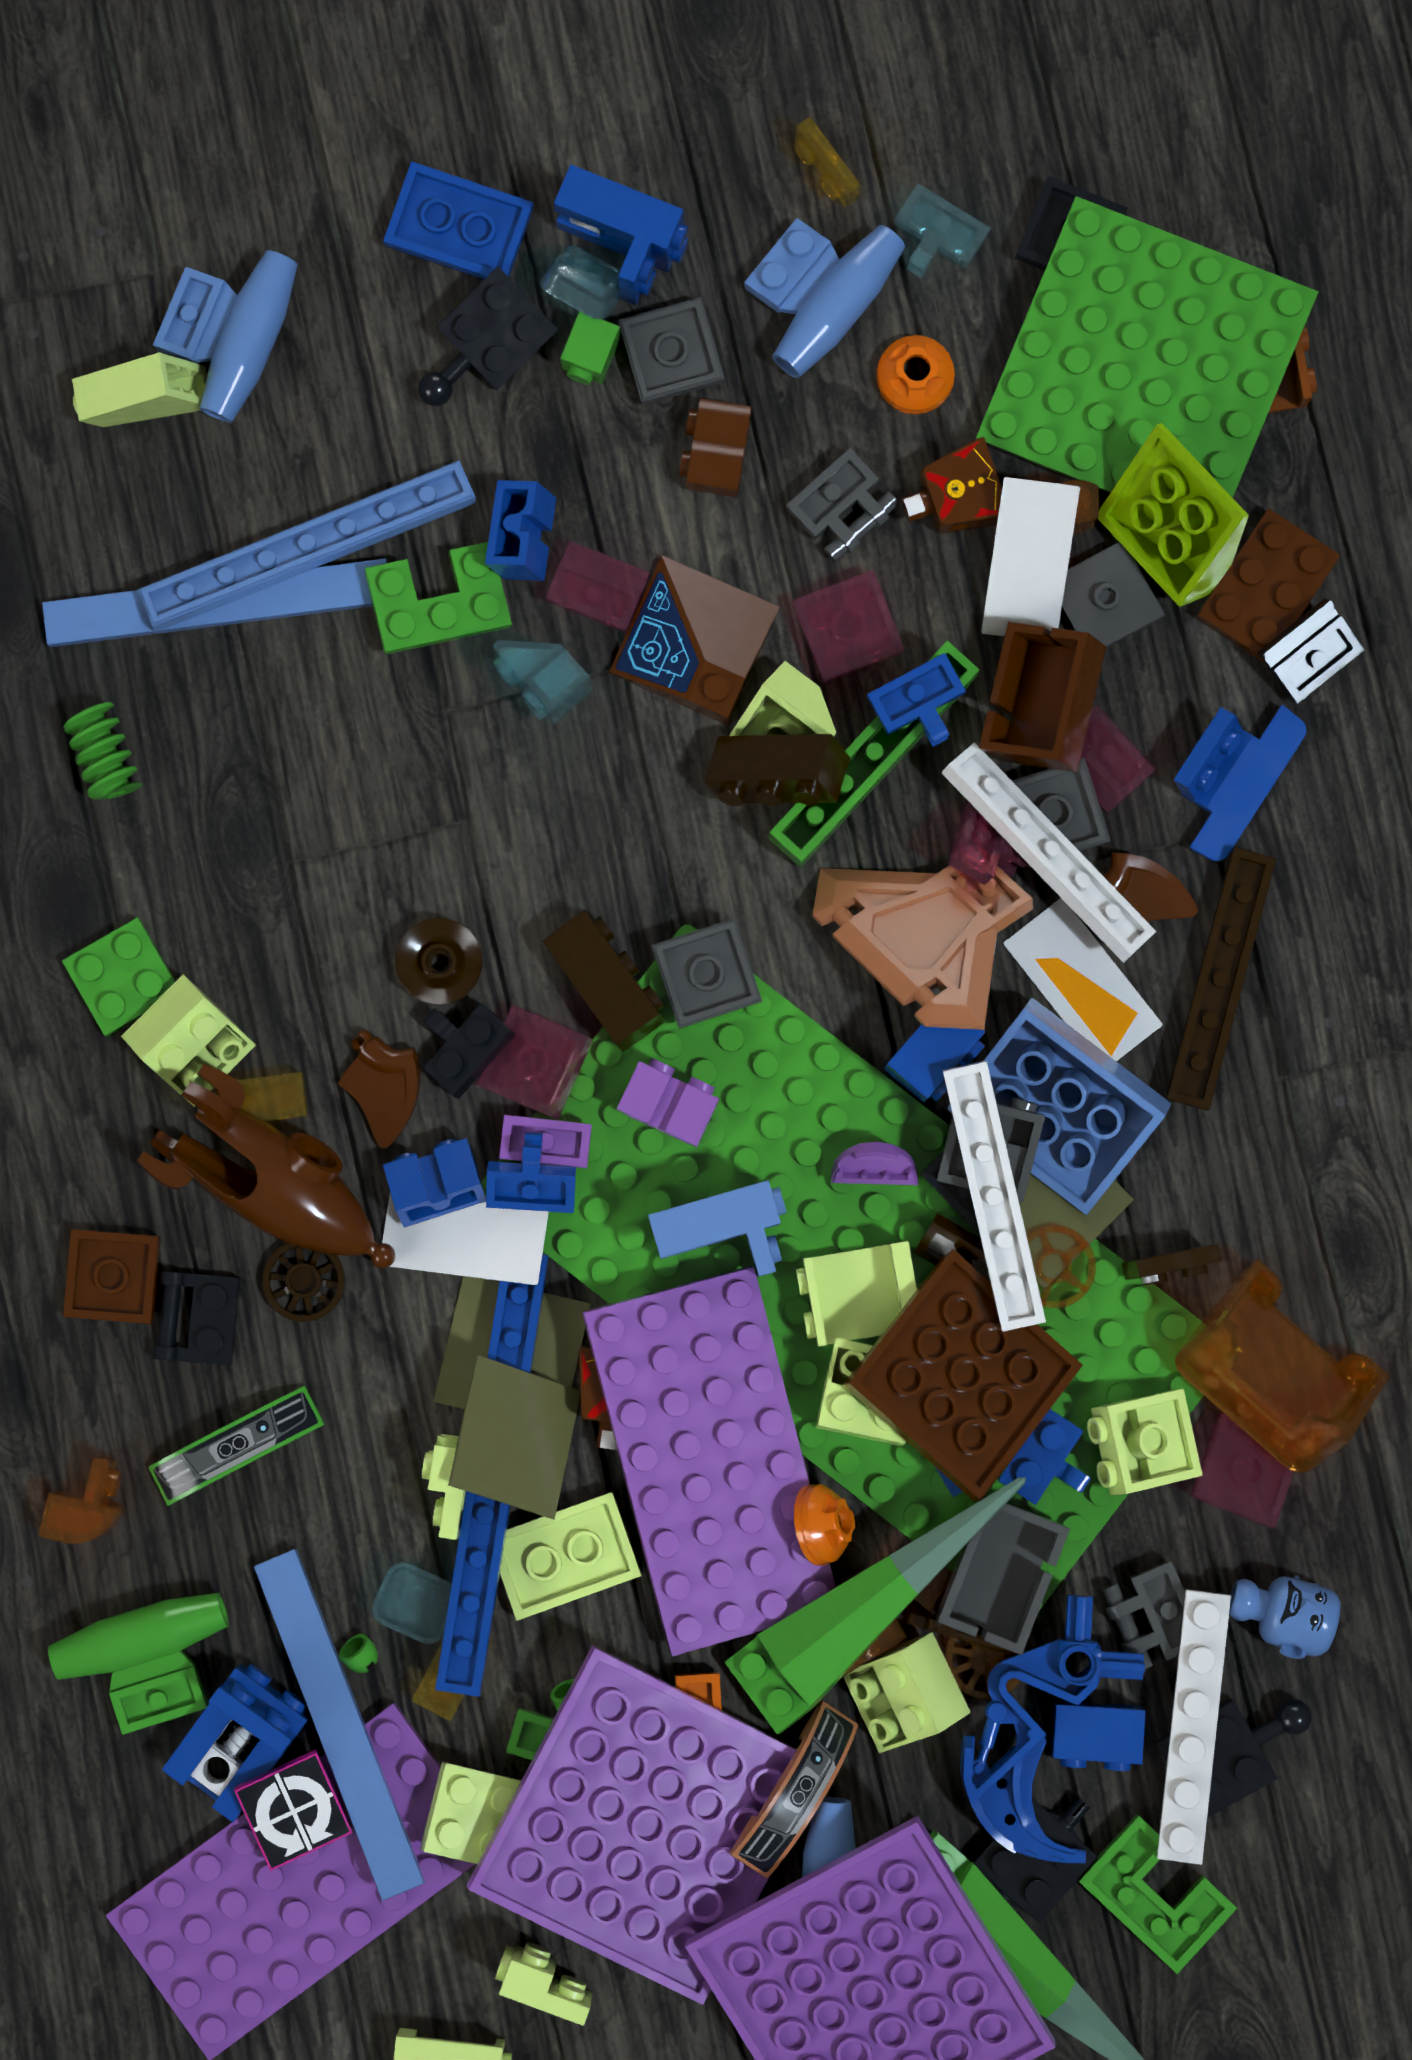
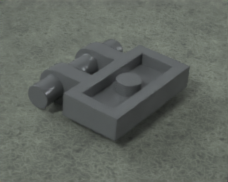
M849 448L786 505V509L814 540L827 529L835 536V539L824 548V551L833 561H836L846 551L852 553L861 545L859 540L875 525L881 527L889 519L888 514L899 505V502L889 491L877 501L868 493L879 483V478ZM857 503L864 513L847 527L840 517Z
M1170 1560L1129 1577L1136 1594L1128 1598L1123 1597L1118 1583L1102 1589L1108 1604L1105 1607V1611L1109 1620H1115L1124 1641L1121 1644L1123 1652L1144 1653L1145 1669L1153 1666L1147 1652L1152 1647L1159 1645L1166 1661L1179 1655L1185 1591ZM1143 1608L1152 1631L1143 1635L1139 1634L1131 1615L1132 1612Z

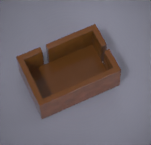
M1008 622L990 703L1005 713L1013 715L1011 722L997 712L987 710L979 749L998 761L1077 773L1106 645L1088 632L1052 628L1049 631L1043 626Z

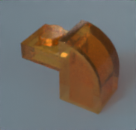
M104 1456L93 1458L84 1497L59 1491L48 1493L38 1537L77 1544L93 1540L110 1531L120 1519L124 1506L107 1503L109 1496H116L120 1484L121 1471L115 1470L117 1459Z

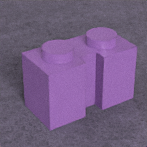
M651 1058L648 1065L639 1061L617 1107V1111L697 1148L719 1102V1098L712 1095L715 1087L694 1077L690 1078L688 1084L672 1077L675 1071L674 1068Z

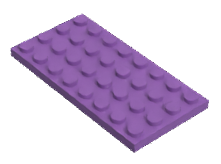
M749 1266L582 1311L669 1654L676 1656L766 1630L836 1588L830 1563L817 1566L809 1562L803 1554L796 1536L794 1526L796 1496L803 1486L810 1484L755 1268Z
M395 1702L365 1723V1726L426 1881L425 1884L382 1901L325 1753L320 1756L321 1762L353 1833L270 1871L247 1818L243 1813L234 1822L225 1826L106 1915L208 2060H212L475 1865L474 1863L426 1853L420 1850L441 1765Z

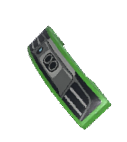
M303 1386L193 1442L148 1468L167 1506L276 1449L320 1428L325 1423L306 1386Z

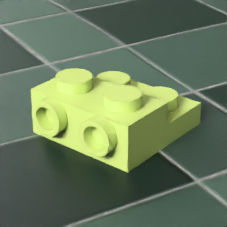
M1175 1389L1091 1408L1093 1418H1090L1087 1422V1431L1091 1441L1094 1444H1099L1102 1462L1097 1464V1477L1100 1484L1104 1488H1108L1109 1495L1129 1494L1203 1476L1184 1389Z
M441 1434V1436H437L434 1451L429 1450V1452L425 1453L422 1479L429 1480L428 1490L445 1492V1497H440V1499L436 1500L433 1515V1526L440 1527L439 1537L457 1540L460 1535L466 1491L448 1486L459 1436Z
M529 1942L526 1943L525 1948L518 1945L515 1948L506 1945L495 1976L496 1980L503 1982L499 1995L584 2026L593 1992L586 1990L587 1984L568 1975H562L560 1980L553 1978L557 1960L550 1957L551 1951L545 1947Z

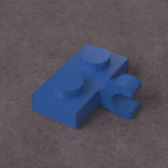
M943 653L868 693L867 699L887 735L919 719L927 739L932 747L947 740V736L950 735L936 709L964 695L966 690L948 657Z
M525 1132L522 1163L488 1161L486 1208L574 1213L576 1167L541 1165L543 1133Z
M1050 1409L1007 1465L998 1481L1007 1485L1019 1477H1025V1484L1016 1493L1034 1505L1037 1504L1054 1476L1082 1493L1091 1478L1067 1463L1065 1459L1084 1431Z

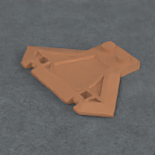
M976 847L938 873L820 868L813 918L821 926L835 921L840 928L833 933V938L903 1006L917 1001L922 1007L915 1013V1018L924 1027L985 1030L997 933L1033 910V898ZM856 908L859 913L853 915L850 911ZM938 988L942 992L935 995L932 990Z

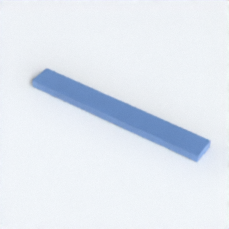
M458 460L138 589V592L155 632L475 504L477 503L476 497Z
M379 559L316 567L155 632L138 590L42 602L47 645L49 647L372 607L364 570L367 567L386 564L387 560Z
M293 1549L254 1566L382 1901L425 1884L426 1881L298 1551Z

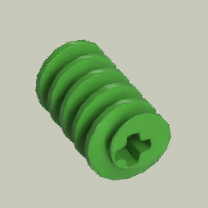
M112 702L88 707L70 718L63 726L67 734L75 735L69 742L71 749L82 751L76 756L75 761L78 766L88 767L82 772L81 778L86 783H94L87 790V794L91 799L117 798L134 792L143 785L142 782L128 781V778L137 772L138 769L137 766H123L122 764L132 753L131 750H117L116 748L119 743L126 739L125 734H111L110 730L120 723L118 717L105 718L104 713L114 707Z

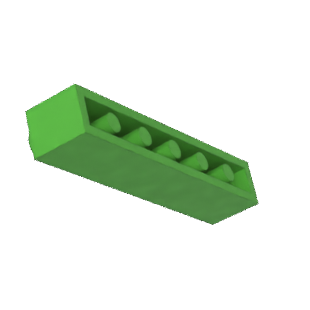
M947 640L930 660L945 653L966 690L977 678L980 669ZM958 698L936 709L939 716L941 717ZM876 717L845 750L850 756V760L837 803H818L814 806L796 803L769 832V840L801 868L925 734L919 719L887 735L878 717Z

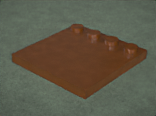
M951 1249L940 1259L843 1385L976 1502L983 1499L1083 1365L1038 1324L1002 1332L991 1282L954 1249Z

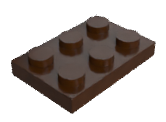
M1268 508L1233 560L1231 567L1215 587L1195 618L1267 665L1257 652L1300 618L1341 555Z

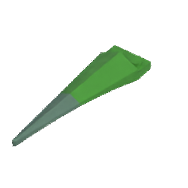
M1025 1477L1017 1478L759 1633L756 1638L724 1662L776 1734L784 1732L823 1699L918 1594L1025 1484Z
M932 1831L930 1834L931 1838L1039 2014L1108 2060H1144L976 1865L970 1862L939 1833Z

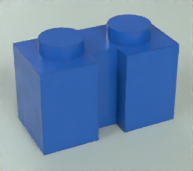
M497 480L485 564L505 580L545 581L549 547L541 541L542 531H552L557 498L538 481Z
M467 1138L462 1140L450 1139L440 1142L433 1148L434 1154L419 1158L416 1153H405L397 1156L393 1162L383 1164L395 1211L404 1228L486 1202V1194L478 1166Z
M1053 1700L1049 1753L1053 1758L1060 1759V1766L1086 1768L1087 1761L1104 1762V1769L1130 1771L1131 1764L1143 1763L1146 1710L1136 1705L1091 1704L1088 1702H1081L1079 1705H1075L1068 1701Z

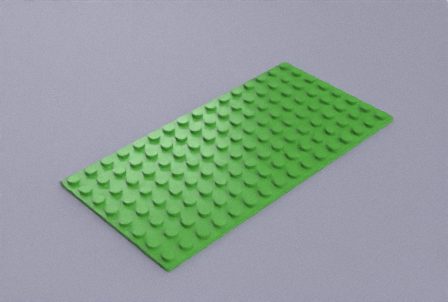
M683 925L673 938L697 931V929L691 925ZM655 959L638 981V984L642 989L650 985L665 1005L658 1012L666 1022L625 1052L621 1051L605 1028L602 1027L532 1117L592 1124L588 1168H576L574 1213L549 1212L543 1252L609 1304L749 1266L755 1268L746 1235L661 1259L648 1215L769 1180L771 1189L780 1187L787 1213L779 1216L780 1225L764 1229L766 1237L775 1235L782 1261L774 1263L776 1272L758 1277L756 1272L802 1455L905 1536L914 1541L979 1501L974 1502L964 1492L953 1497L935 1466L907 1441L903 1446L816 1428L834 1343L818 1347L816 1338L807 1339L803 1313L811 1312L809 1295H800L796 1269L804 1268L802 1259L908 1241L916 1288L918 1289L936 1265L915 1254L914 1251L937 1213L981 1238L920 1174L944 1151L949 1125L755 974L754 977L762 1003L679 1029ZM651 1058L674 1068L675 1071L672 1077L688 1084L690 1078L694 1077L715 1087L712 1095L719 1098V1102L697 1148L617 1111V1107L639 1061L648 1065ZM875 1141L889 1143L907 1151L916 1162L918 1185L831 1183V1169L834 1160L844 1150L852 1146ZM499 1159V1160L497 1161V1162H509V1163H522L521 1161L502 1160V1159ZM486 1175V1177H485V1178L483 1179V1181H482V1184H483V1187H484V1190H485V1194H486L487 1175ZM1094 1239L1045 1289L1038 1284L1046 1319L1045 1323L1038 1325L1083 1365L1050 1409L1084 1431L1065 1461L1091 1478L1083 1492L1080 1493L1054 1476L1036 1505L1018 1493H1015L1007 1502L1070 1528L1056 1567L1043 1560L1041 1569L1052 1574V1578L1040 1609L1128 1495H1109L1108 1488H1104L1098 1480L1097 1464L1102 1462L1099 1444H1094L1091 1441L1087 1431V1422L1090 1418H1093L1091 1408L1175 1389H1184L1190 1414L1235 1355V1348L1231 1343L1155 1284L1142 1286L1140 1278L1125 1280L1122 1263L1125 1261L1097 1239ZM880 1336L851 1341L873 1346ZM997 1479L986 1495H991L1006 1485ZM960 1551L945 1566L951 1572H953Z

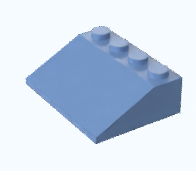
M1032 997L983 1060H987L996 1102L1010 1105L1012 1097L1031 1101L1038 1104L1036 1112L1045 1115L1031 1174L1085 1215L1090 1212L1164 1119L1171 1105L1163 1096ZM949 1105L947 1109L952 1113L951 1105Z

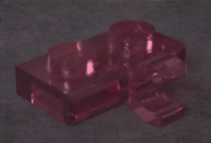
M966 799L948 865L983 885L994 877L997 866L1010 878H1013L1017 864L1025 867L1027 862Z

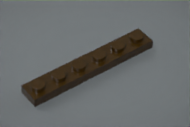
M1237 847L1232 848L1165 1098L1168 1101L1204 1111L1210 1110L1277 858Z

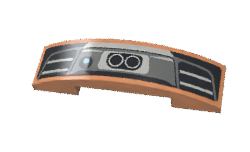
M819 1702L798 1737L802 1741L758 1816H751L729 1855L764 1878H768L803 1833L826 1796L849 1751L859 1724L826 1702Z

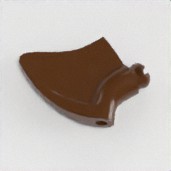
M1111 852L1110 865L1103 876L1147 922L1161 919L1190 918L1198 913V907L1189 892L1163 866L1142 856Z
M361 1030L358 1036L351 1041V1047L359 1055L337 1084L356 1099L361 1106L378 1146L388 1148L400 1136L414 1112L421 1083L419 1059L414 1047L402 1050L394 1049L378 1036L374 1038L368 1030Z

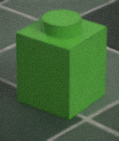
M579 311L560 358L562 369L567 371L566 376L584 385H590L591 381L603 384L621 339L620 326Z

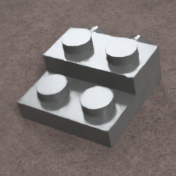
M1012 1097L1010 1105L996 1103L1018 1200L1023 1202L1045 1115L1036 1112L1037 1103ZM952 1114L937 1181L970 1189Z

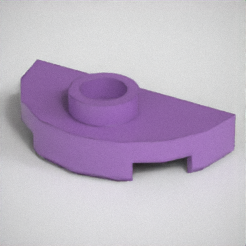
M877 1141L859 1143L844 1150L834 1160L831 1169V1183L918 1185V1172L916 1162L908 1152L893 1144Z

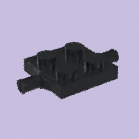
M1077 1795L1060 1816L1057 1813L1046 1810L1034 1798H1032V1804L1036 1820L1045 1835L1052 1841L1066 1847L1086 1850V1863L1053 1862L1029 1857L1018 1852L1013 1853L994 1838L986 1844L972 1861L1008 1903L1022 1908L1039 1924L1098 1857L1096 1853L1079 1839L1073 1828L1085 1813L1091 1809ZM1012 1815L1006 1821V1823L1012 1824L1015 1820V1816Z

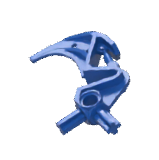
M1067 1595L1065 1638H1059L1025 1651L1022 1655L1017 1654L1004 1659L992 1668L987 1680L988 1693L992 1700L985 1708L987 1720L979 1743L981 1749L978 1758L974 1760L975 1736L964 1735L961 1742L960 1775L967 1799L976 1817L987 1832L998 1843L1013 1853L1018 1852L1029 1857L1053 1862L1086 1863V1850L1069 1848L1052 1841L1045 1835L1036 1820L1032 1804V1782L1039 1759L1047 1742L1044 1738L1047 1734L1007 1691V1681L1016 1678L1068 1702L1079 1705L1098 1687L1100 1678L1143 1680V1673L1145 1672L1144 1653L1101 1651L1100 1644L1097 1641L1091 1640L1093 1596ZM1074 1652H1084L1088 1660L1084 1671L1079 1674L1068 1673L1065 1665L1068 1656ZM1000 1724H1014L1016 1732L1015 1745L989 1769L986 1759L990 1748L993 1749ZM1000 1778L1007 1780V1784L1003 1788L997 1786V1781ZM1012 1814L1015 1816L1012 1824L1005 1822L1006 1815Z

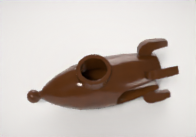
M203 1064L197 1075L209 1083L217 1091L218 1095L191 1081L181 1096L199 1108L194 1117L248 1158L256 1170H248L185 1134L177 1141L161 1130L157 1132L150 1144L173 1163L166 1164L144 1151L137 1160V1163L148 1175L169 1189L184 1188L193 1178L213 1197L256 1228L294 1247L340 1256L367 1254L370 1256L373 1265L380 1269L388 1268L395 1261L393 1247L386 1243H376L372 1227L365 1212L339 1176L343 1167L339 1156L324 1142L311 1135L294 1133L288 1136L265 1121L240 1110L245 1101L243 1086L235 1078L214 1067Z

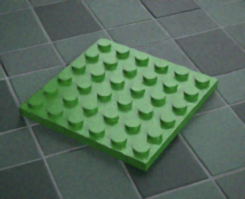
M1076 196L976 439L984 437L988 446L1110 494L1155 426L1162 423L1233 498L1319 291Z

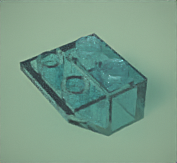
M498 640L492 645L496 659L493 661V664L496 666V672L511 689L517 684L522 688L524 692L521 695L525 699L523 702L540 721L547 717L553 725L556 724L593 691L590 676L561 644Z

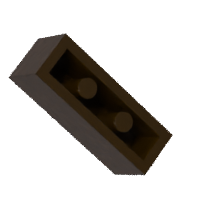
M832 734L718 736L704 781L722 803L730 806H741L743 803H762L768 806H778L780 803H801L808 806H814L818 803H837L850 756Z
M584 910L542 941L612 1040L622 1052H625L666 1022L658 1012L665 1005L650 985L642 989L633 976L639 973L640 970L625 950L618 955L612 948L609 941L615 938V936L601 916L593 921Z

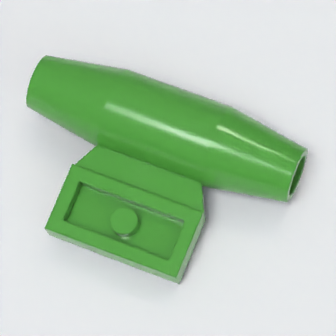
M220 1593L163 1600L96 1621L49 1645L48 1656L50 1664L58 1680L112 1673L109 1696L121 1733L124 1735L206 1709L209 1704L196 1663L182 1650L229 1627L228 1615Z

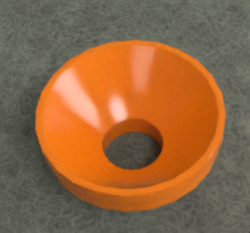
M920 335L905 336L888 346L881 355L876 373L877 386L885 401L894 409L913 415L928 413L942 405L950 395L955 377L954 365L947 350L936 340ZM913 357L924 359L930 367L928 376L920 381L907 377L904 372V365L909 359Z
M823 1484L803 1486L796 1496L794 1526L803 1554L809 1562L817 1566L837 1561L845 1551L848 1542L852 1540V1532L855 1529L853 1511L849 1509L845 1499L840 1498L831 1488Z

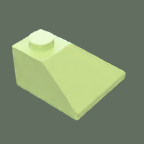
M784 661L763 683L729 736L832 734L834 737L837 732L820 687L788 662Z

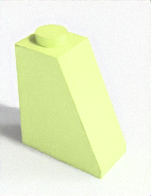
M158 352L72 379L74 389L73 406L78 414V420L100 427H108L201 411L200 405L207 379L206 366Z

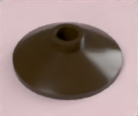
M431 918L417 923L402 937L396 951L395 967L401 984L414 998L427 1004L446 1005L461 1000L473 990L482 972L483 956L477 939L467 927L451 919ZM438 955H444L448 958V966L442 971H437L432 966L433 959Z

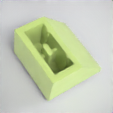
M184 974L121 1036L139 1058L180 1095H182L191 1081L210 1091L213 1089L209 1083L197 1075L203 1064L228 1074L256 1046Z
M835 1338L816 1428L903 1446L906 1440L843 1385L873 1346Z
M933 1632L898 1644L851 1667L843 1675L879 1753L939 1734L971 1713Z

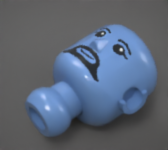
M1297 1575L1294 1578L1287 1576L1278 1577L1271 1582L1268 1590L1258 1588L1254 1582L1248 1579L1237 1580L1234 1583L1230 1594L1229 1615L1237 1621H1247L1249 1619L1259 1621V1633L1266 1643L1280 1648L1279 1652L1289 1658L1302 1659L1305 1656H1321L1329 1650L1337 1631L1341 1611V1602L1333 1590L1318 1583L1300 1580Z

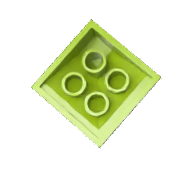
M1162 423L1155 426L1095 515L1179 607L1213 592L1233 563L1249 517L1242 507Z

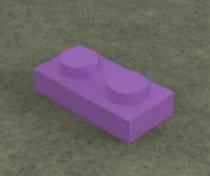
M504 1115L499 1159L522 1162L525 1132L543 1133L541 1164L588 1168L592 1124Z

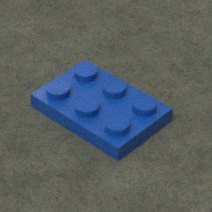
M411 161L383 243L386 247L484 279L496 266H499L510 277L534 209V203Z

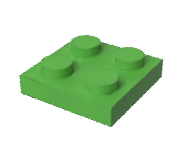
M138 917L62 960L106 1037L138 1020L176 982Z

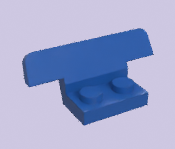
M1281 705L1260 739L1243 730L1235 714L1220 707L1175 776L1174 782L1182 796L1211 814L1190 846L1193 852L1214 862L1224 860L1229 855L1304 739L1307 731L1305 723L1284 705Z

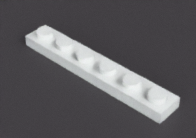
M975 742L941 772L1123 963L1156 932L1007 775L979 749Z
M987 1060L945 1069L943 1074L1002 1332L1045 1323V1314Z
M1188 1589L1185 1591L1157 1859L1202 1865L1231 1595Z

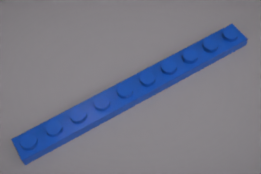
M542 1255L537 1285L499 1281L488 1359L531 1373L549 1262L548 1255ZM467 1491L435 1690L481 1697L510 1505Z

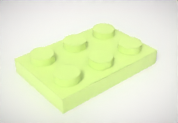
M613 1491L556 1511L555 1520L542 1516L509 1528L506 1532L500 1575L516 1621L642 1576Z
M442 1761L420 1850L426 1853L478 1864L521 1780Z

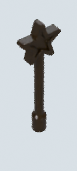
M912 1613L909 1614L907 1624L1011 1656L1017 1655L1015 1652L983 1640L980 1636L981 1634H977L974 1637L939 1623L936 1620Z

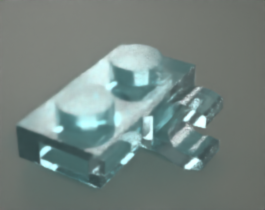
M918 183L894 221L896 226L921 240L909 259L910 264L907 267L908 271L920 278L925 274L937 251L963 267L968 268L991 229Z

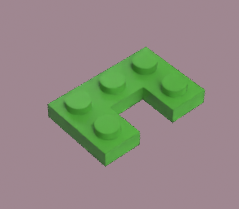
M488 542L449 550L448 555L457 592L438 597L417 600L408 559L365 568L364 573L384 655L511 628L512 622L501 577L485 564Z
M1136 1814L1100 1853L1078 1881L1178 1974L1235 1912L1237 1907L1203 1875L1171 1907L1143 1880L1145 1875L1160 1860L1157 1859L1159 1834Z

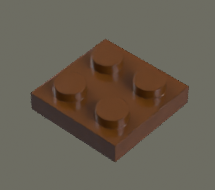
M71 1229L63 1317L153 1324L161 1237Z

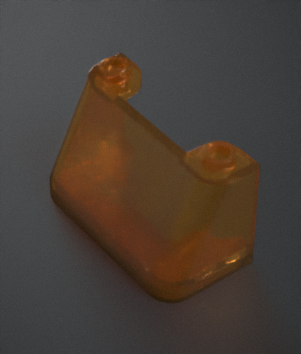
M1256 1259L1242 1272L1187 1339L1175 1357V1365L1185 1379L1281 1464L1290 1470L1306 1473L1349 1443L1390 1375L1365 1355L1350 1353L1339 1361L1331 1357L1273 1305L1282 1294V1284L1273 1271L1259 1259Z

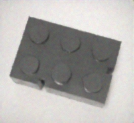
M1006 1503L961 1549L935 1619L939 1623L976 1637L979 1630L976 1625L983 1627L980 1635L983 1640L1022 1655L1052 1578V1574L1041 1569L1043 1560L1056 1567L1070 1528Z

